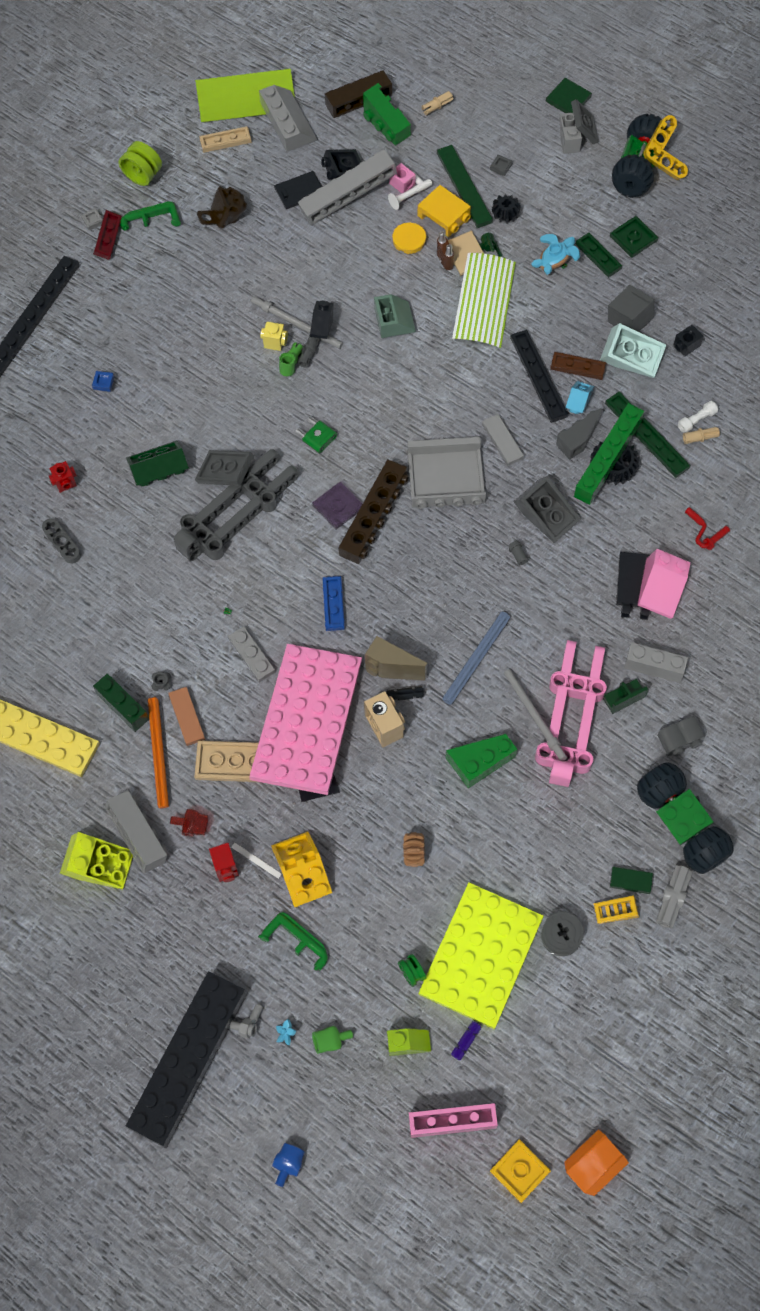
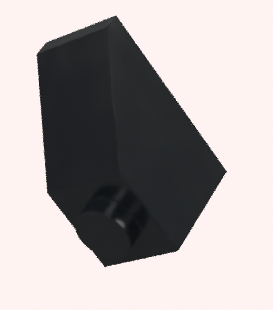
M324 300L316 301L313 309L310 337L328 338L333 323L334 303Z

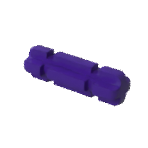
M471 1022L468 1027L469 1030L465 1031L458 1042V1047H455L451 1055L456 1060L460 1061L463 1058L464 1052H467L476 1038L475 1035L481 1030V1025L477 1022Z

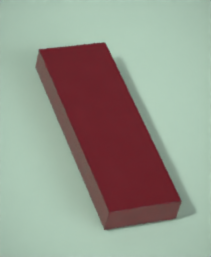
M105 210L93 252L94 255L110 260L122 218L121 215Z

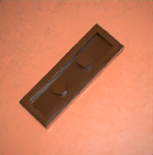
M554 352L550 370L602 380L606 362Z

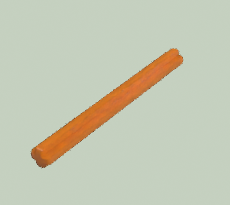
M157 697L148 699L157 805L160 809L168 808L169 802L159 700Z

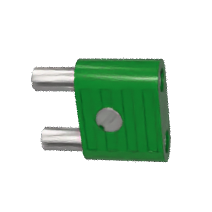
M309 416L307 421L313 427L307 433L297 428L295 433L303 438L302 441L320 454L335 440L338 433L324 422L317 421L312 416Z

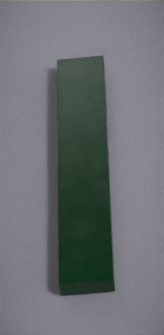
M453 145L437 149V155L461 200L471 206L470 215L476 228L493 223L489 211Z
M620 391L605 401L608 408L618 418L627 404L630 403ZM643 416L642 422L634 435L677 478L687 471L691 465Z

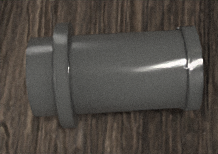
M514 541L509 544V552H512L517 564L521 566L527 563L529 559L522 549V543Z

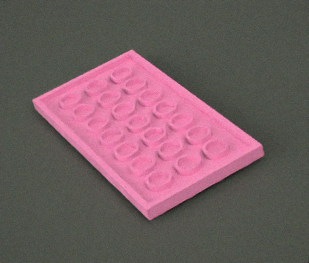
M287 644L250 772V780L328 795L362 657Z

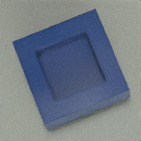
M96 371L92 384L93 390L111 392L114 374Z

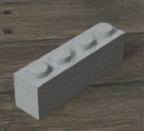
M127 790L108 799L105 809L143 874L165 864L168 854L167 849L163 844L159 843L155 829L150 828L147 823L148 818L146 814L138 808L136 797L134 795L131 796Z

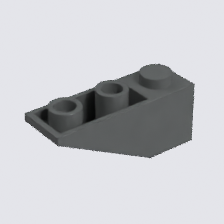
M601 408L591 411L581 421L577 420L574 422L572 427L559 432L556 445L569 460L584 451L600 420Z

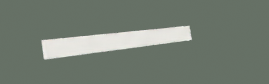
M234 843L231 848L279 879L282 875L238 844Z

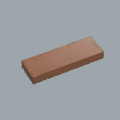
M187 687L169 692L168 694L186 746L205 740Z

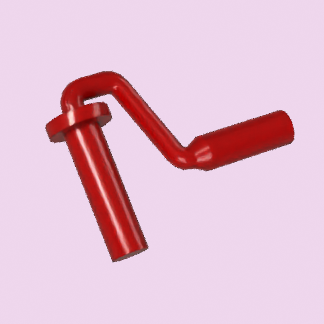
M690 507L685 511L690 518L702 526L695 539L696 544L701 548L712 550L714 544L730 532L729 527L724 526L711 538H705L702 543L700 538L707 527L704 519Z

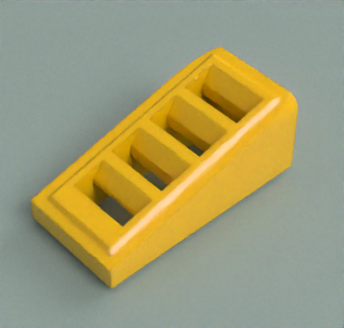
M634 895L594 903L598 924L639 918ZM626 903H630L631 913H628ZM619 904L622 905L623 914L621 915L619 914L618 909ZM609 906H613L615 916H611ZM601 907H605L606 918H603Z

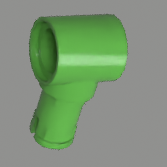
M296 342L293 343L289 352L280 355L279 372L281 375L291 376L295 373V365L299 354L302 352L303 346L301 344L297 346Z

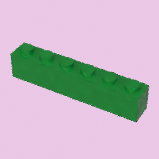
M630 403L627 404L576 485L575 498L588 505L592 503L640 426L644 410Z

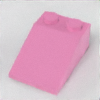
M656 549L646 559L638 606L672 619L688 578L690 562Z

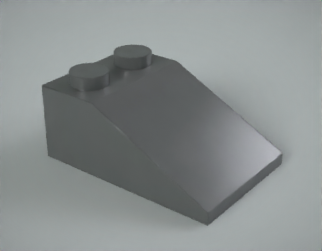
M548 476L538 479L513 501L522 514L553 543L581 520Z

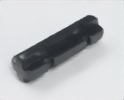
M418 686L415 689L410 687L397 689V691H394V689L387 690L386 694L388 697L391 696L394 701L395 699L406 700L413 699V697H424V690L422 686Z

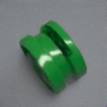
M413 954L408 955L406 960L401 959L398 961L399 968L411 987L416 986L418 981L427 979L420 963Z

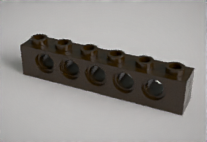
M387 459L338 547L340 557L359 564L362 559L366 558L369 545L373 544L376 540V532L378 529H382L386 514L389 515L393 508L392 503L394 499L397 500L399 498L402 485L405 486L408 481L407 467ZM357 540L363 541L362 543H355Z

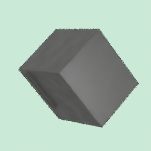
M630 284L608 304V323L613 326L620 323L639 332L654 317V299Z

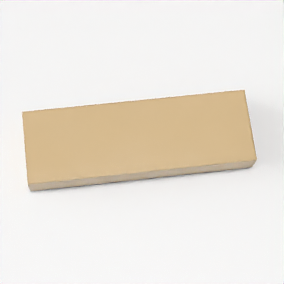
M248 126L199 136L203 153L252 143Z

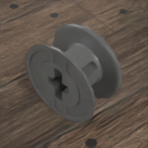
M561 911L552 914L546 919L541 932L542 943L548 952L563 957L571 955L578 950L584 936L581 921L575 915ZM560 930H561L562 933H563V932H566V933H567L566 936H565V939H564L563 935H562V936H559V935H558Z

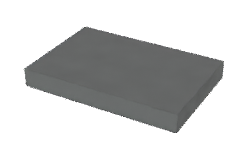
M209 450L195 481L198 484L240 486L254 455L252 452Z

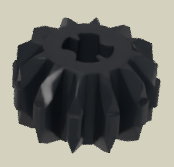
M505 194L504 197L498 195L497 199L493 201L492 214H494V218L499 219L500 222L505 221L508 223L509 220L514 222L515 218H518L521 208L518 198H513V195L507 196Z

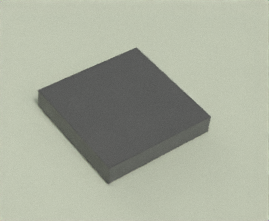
M575 99L571 102L576 128L592 144H595L599 139L594 116Z

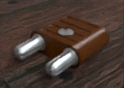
M440 231L437 239V256L444 269L452 270L454 267V251L452 245L449 244L445 237V232Z

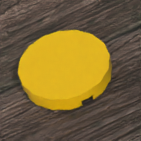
M403 223L394 229L392 234L393 245L398 251H404L406 254L416 253L426 243V232L416 223Z

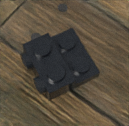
M356 149L326 150L321 159L322 167H325L327 170V179L331 181L361 163Z

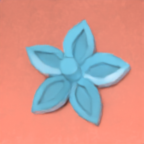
M287 1019L283 1026H276L277 1032L281 1033L276 1042L285 1041L287 1045H290V1036H294L296 1030L292 1028L290 1020Z

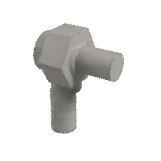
M255 1004L250 1017L245 1018L242 1022L232 1020L230 1028L238 1030L243 1038L249 1039L254 1037L257 1032L255 1022L258 1020L263 1007Z

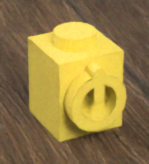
M266 322L265 328H262L260 338L263 339L264 348L281 351L282 346H286L288 331L284 330V324Z

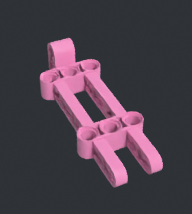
M567 640L561 671L553 673L550 679L549 688L552 693L556 694L549 730L558 739L566 696L585 700L576 749L560 746L568 757V761H560L555 752L550 750L547 743H541L537 747L535 760L539 765L552 768L549 783L569 787L572 772L585 774L591 769L593 756L590 752L586 751L594 705L595 702H600L603 699L607 689L605 682L600 680L605 647L595 646L589 677L571 674L577 643L571 640ZM554 681H561L563 685H556ZM578 684L582 689H576L573 685ZM597 688L601 693H595L592 689ZM545 751L549 756L543 757L540 755V752ZM579 760H586L588 765H581Z

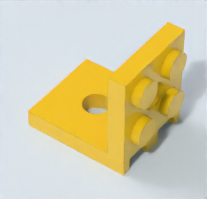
M309 832L271 845L294 908L332 893L320 854ZM304 879H312L310 884L302 885Z

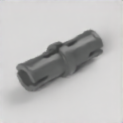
M309 335L307 343L302 347V354L297 362L299 366L303 368L309 366L312 356L316 353V346L320 338L310 337Z

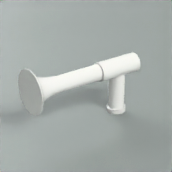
M416 175L415 183L417 185L399 195L392 193L388 195L390 205L393 209L398 210L401 201L432 186V181L430 179L422 181Z

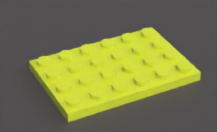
M468 882L426 975L427 979L424 980L418 995L495 1030L543 915Z

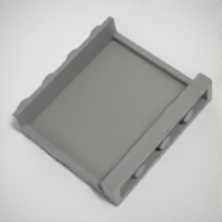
M480 437L407 441L412 508L423 509L432 506L440 508L449 505L462 506L465 504L480 505L485 503L486 492H484Z

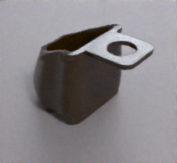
M219 186L216 190L211 210L197 211V216L203 225L217 224L218 228H224L226 225L237 221L247 209V203L244 200L243 194L236 189ZM202 215H209L211 217V220H204L202 218Z

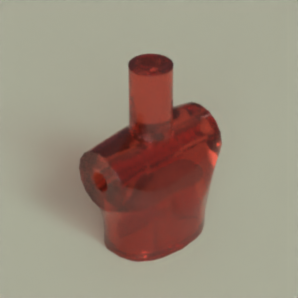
M187 809L184 818L171 816L170 824L182 826V835L188 837L194 835L205 836L208 815L193 809Z

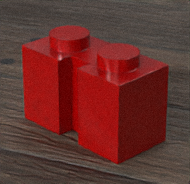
M229 843L209 848L219 882L224 881L226 883L235 880V877L239 876Z

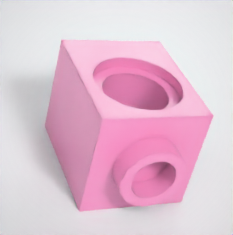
M400 163L396 167L397 174L389 178V184L399 192L404 193L415 186L416 174Z

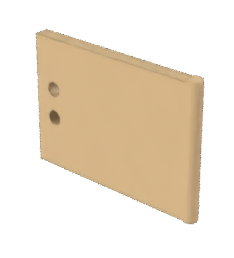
M473 231L448 240L449 244L452 245L454 265L460 276L464 275L468 253H483Z

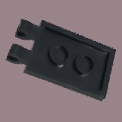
M620 552L616 605H622V618H629L630 606L640 607L638 606L646 559L650 554ZM641 607L640 619L648 620L650 610Z

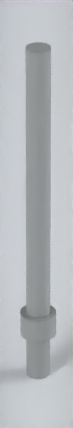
M255 296L252 297L251 303L261 307L263 311L272 313L310 333V325L274 307L268 301H263ZM329 335L327 339L320 338L338 349H341L343 345L342 342Z
M510 669L506 670L504 675L546 738L548 747L551 751L555 752L560 761H565L567 756L560 747L561 743L557 737L553 736Z

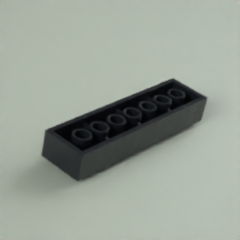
M209 971L207 972L125 1125L129 1130L167 1149L224 1040L231 1021L235 1019L247 996L245 989Z

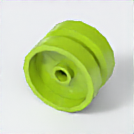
M141 141L132 142L127 152L118 161L120 169L127 178L142 186L148 185L162 167V160L155 150Z

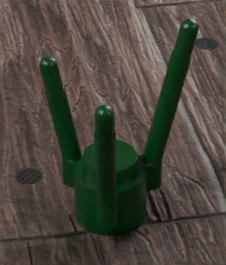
M492 233L483 234L479 244L482 251L485 249V251L494 252L495 248L498 256L503 257Z

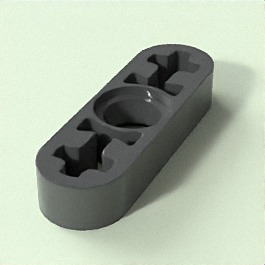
M55 519L45 520L42 524V529L46 537L66 562L71 564L78 562L81 554L72 539ZM49 526L54 527L55 534H53L51 529H48ZM59 538H66L64 544L59 545L56 543ZM68 547L70 551L75 554L74 556L68 554V551L66 550Z

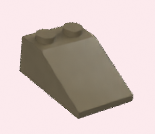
M376 636L365 653V668L372 676L425 681L427 678V662Z

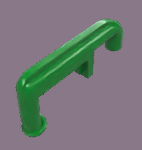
M168 201L130 211L121 218L120 225L122 230L126 231L129 229V221L142 218L144 227H148V218L166 213L171 214V225L180 226L181 221L175 204Z
M284 912L277 914L265 927L261 935L258 936L260 940L269 942L272 933L281 925L300 941L299 945L295 948L297 956L308 947L320 957L314 964V970L321 971L328 961L324 945Z

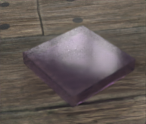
M340 481L313 501L312 505L337 530L358 513L362 503Z

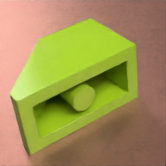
M407 1028L387 1031L389 1056L431 1052L429 1030Z

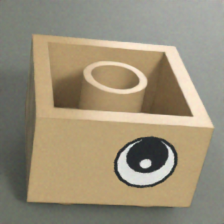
M382 692L364 701L365 717L382 748L402 739L403 730H405L403 725L405 720L400 712H396L394 708L396 704L391 696H387L386 692Z

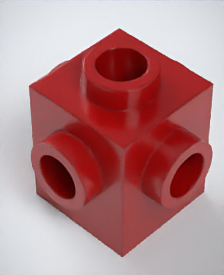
M66 461L56 463L49 468L52 474L49 475V479L53 486H57L60 493L77 486L74 477L77 476L73 466L69 467Z

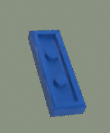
M341 576L322 577L326 631L345 630Z

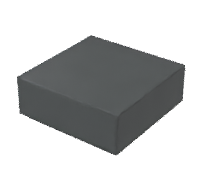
M497 155L490 165V170L505 176L511 168L513 161Z

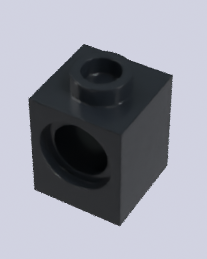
M692 324L676 335L673 345L685 357L701 346L704 336Z

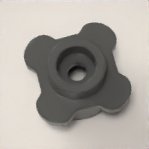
M153 673L152 689L154 691L158 689L169 690L171 687L169 684L170 673Z

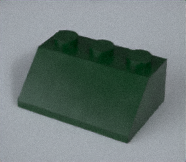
M177 440L126 457L135 484L141 487L149 485L150 481L156 479L158 481L168 478V475L174 473L175 475L185 472V469L189 468L183 449Z

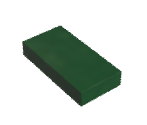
M612 867L609 888L650 894L653 873Z

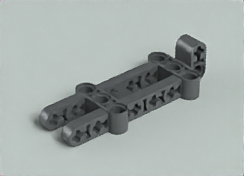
M270 449L248 468L245 479H243L240 486H228L197 515L186 514L180 519L181 530L174 537L176 549L189 561H194L203 552L212 560L221 559L224 556V544L262 510L272 512L276 509V498L298 478L299 470L291 465L268 485L264 484L260 478L275 466L280 459V454L274 449ZM242 494L251 500L215 533L206 527ZM213 547H218L217 550H211Z

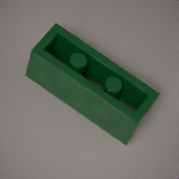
M108 673L93 685L96 694L134 732L149 721L147 712Z

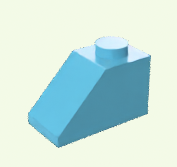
M577 381L571 388L566 408L575 414L583 413L594 386Z

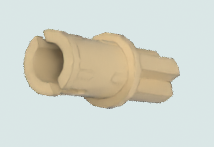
M447 91L438 97H433V100L421 106L422 111L429 108L423 113L428 115L436 109H441V106L453 100V95L450 91Z
M718 427L704 430L699 428L693 432L683 433V441L685 445L699 441L702 443L706 439L719 437L720 431Z

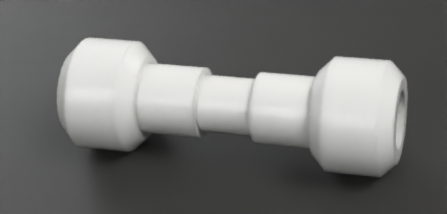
M709 401L703 405V409L698 411L697 414L679 420L678 428L680 431L687 433L693 429V425L698 423L699 420L707 416L712 417L718 413L717 404Z

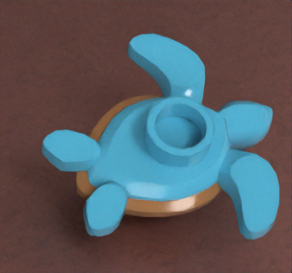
M554 234L541 236L540 241L550 245L543 250L540 259L532 262V267H541L545 274L548 275L553 269L562 266L570 256L574 261H577L580 258V252L574 246L575 238L569 237L563 243H559L558 238Z

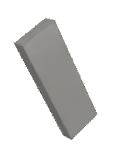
M498 414L482 421L484 429L507 466L524 459L523 453Z

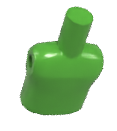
M336 1026L312 1033V1040L317 1054L339 1050L342 1047L341 1041L353 1038L351 1030L339 1033Z

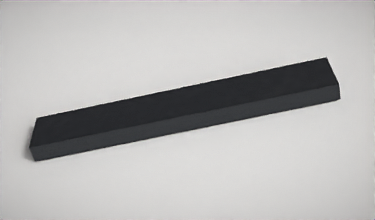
M524 330L511 334L510 339L550 422L553 423L568 418V413L528 331Z

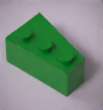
M377 83L363 93V115L367 121L374 125L377 131H380L388 141H391L396 146L411 136V124L399 108L395 109L390 103L391 98L389 95L385 97L380 90L382 86Z
M503 734L446 750L445 758L469 789L514 759L517 754V748L509 737Z

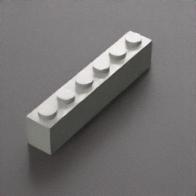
M385 149L376 153L373 157L361 162L355 168L346 171L345 174L302 198L298 202L302 214L310 225L315 224L397 174L395 163Z

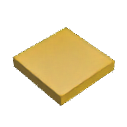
M519 1139L489 1172L522 1203L551 1170Z

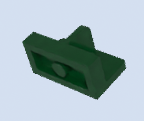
M637 679L627 684L622 682L619 688L604 695L603 700L611 713L614 714L645 698L649 689L647 686L642 688Z

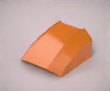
M598 1129L564 1164L566 1173L585 1194L595 1196L629 1162L607 1136Z

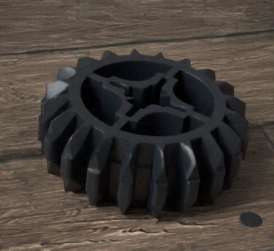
M600 441L598 446L594 447L593 452L590 456V463L593 460L596 453L598 452V450L600 449L603 442ZM628 443L606 479L608 485L614 482L616 486L618 481L623 485L625 480L630 481L636 475L640 459L638 451H634V445L629 446ZM625 459H627L629 463L628 467L624 465Z

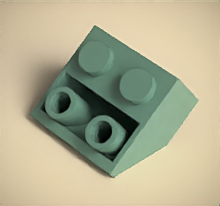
M392 294L374 297V310L381 338L416 332L408 301Z

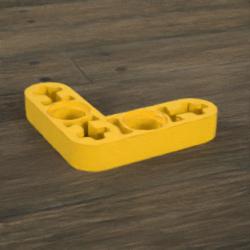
M668 115L660 121L643 154L644 158L672 178L680 180L687 175V166L663 150L677 126L676 118ZM669 120L671 126L668 127L665 131L663 129H665V127L667 126L666 122ZM657 134L663 135V143L657 141ZM653 149V150H654L653 153H654L655 155H653V156L651 157V156H650V154H651L650 150ZM663 158L669 160L670 164L668 167L662 164ZM678 168H681V174H680V175L677 174V173H678V170H677Z

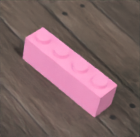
M495 1103L409 1113L411 1138L496 1129L498 1126Z

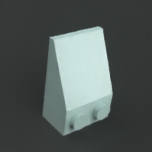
M619 323L612 327L600 360L614 367L654 378L666 344Z

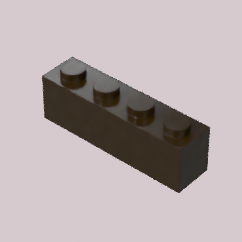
M384 70L326 92L325 105L332 117L336 118L364 107L363 93L377 83L382 86L380 90L385 97L388 95L389 97L392 96V83Z

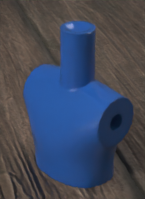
M287 1143L283 1144L282 1149L275 1156L272 1167L280 1171L275 1183L277 1186L283 1187L288 1175L298 1177L302 1168V1159L305 1151Z

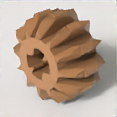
M417 832L406 833L403 838L405 865L411 867L423 866L425 863L424 835Z

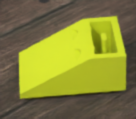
M77 832L71 836L60 874L81 881L123 889L133 855L127 848Z

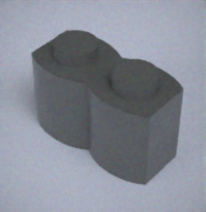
M694 716L660 730L657 735L668 756L672 754L678 756L685 752V748H697L702 745V741L705 738Z

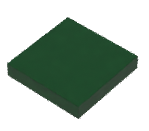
M564 78L546 97V102L564 113H573L571 102L576 99L584 105L591 98L592 93L571 80Z
M634 216L610 232V237L631 258L658 241V236L637 216Z

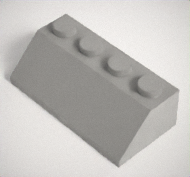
M276 85L259 90L260 103L286 152L317 141L315 134L290 90Z

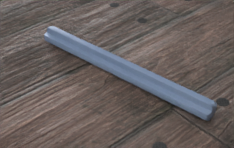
M500 612L443 696L442 700L446 704H453L509 621L510 616L508 613Z

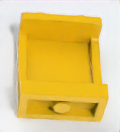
M439 185L418 204L417 216L422 220L426 216L443 227L446 230L445 235L450 237L458 231L463 223L469 221L471 206Z

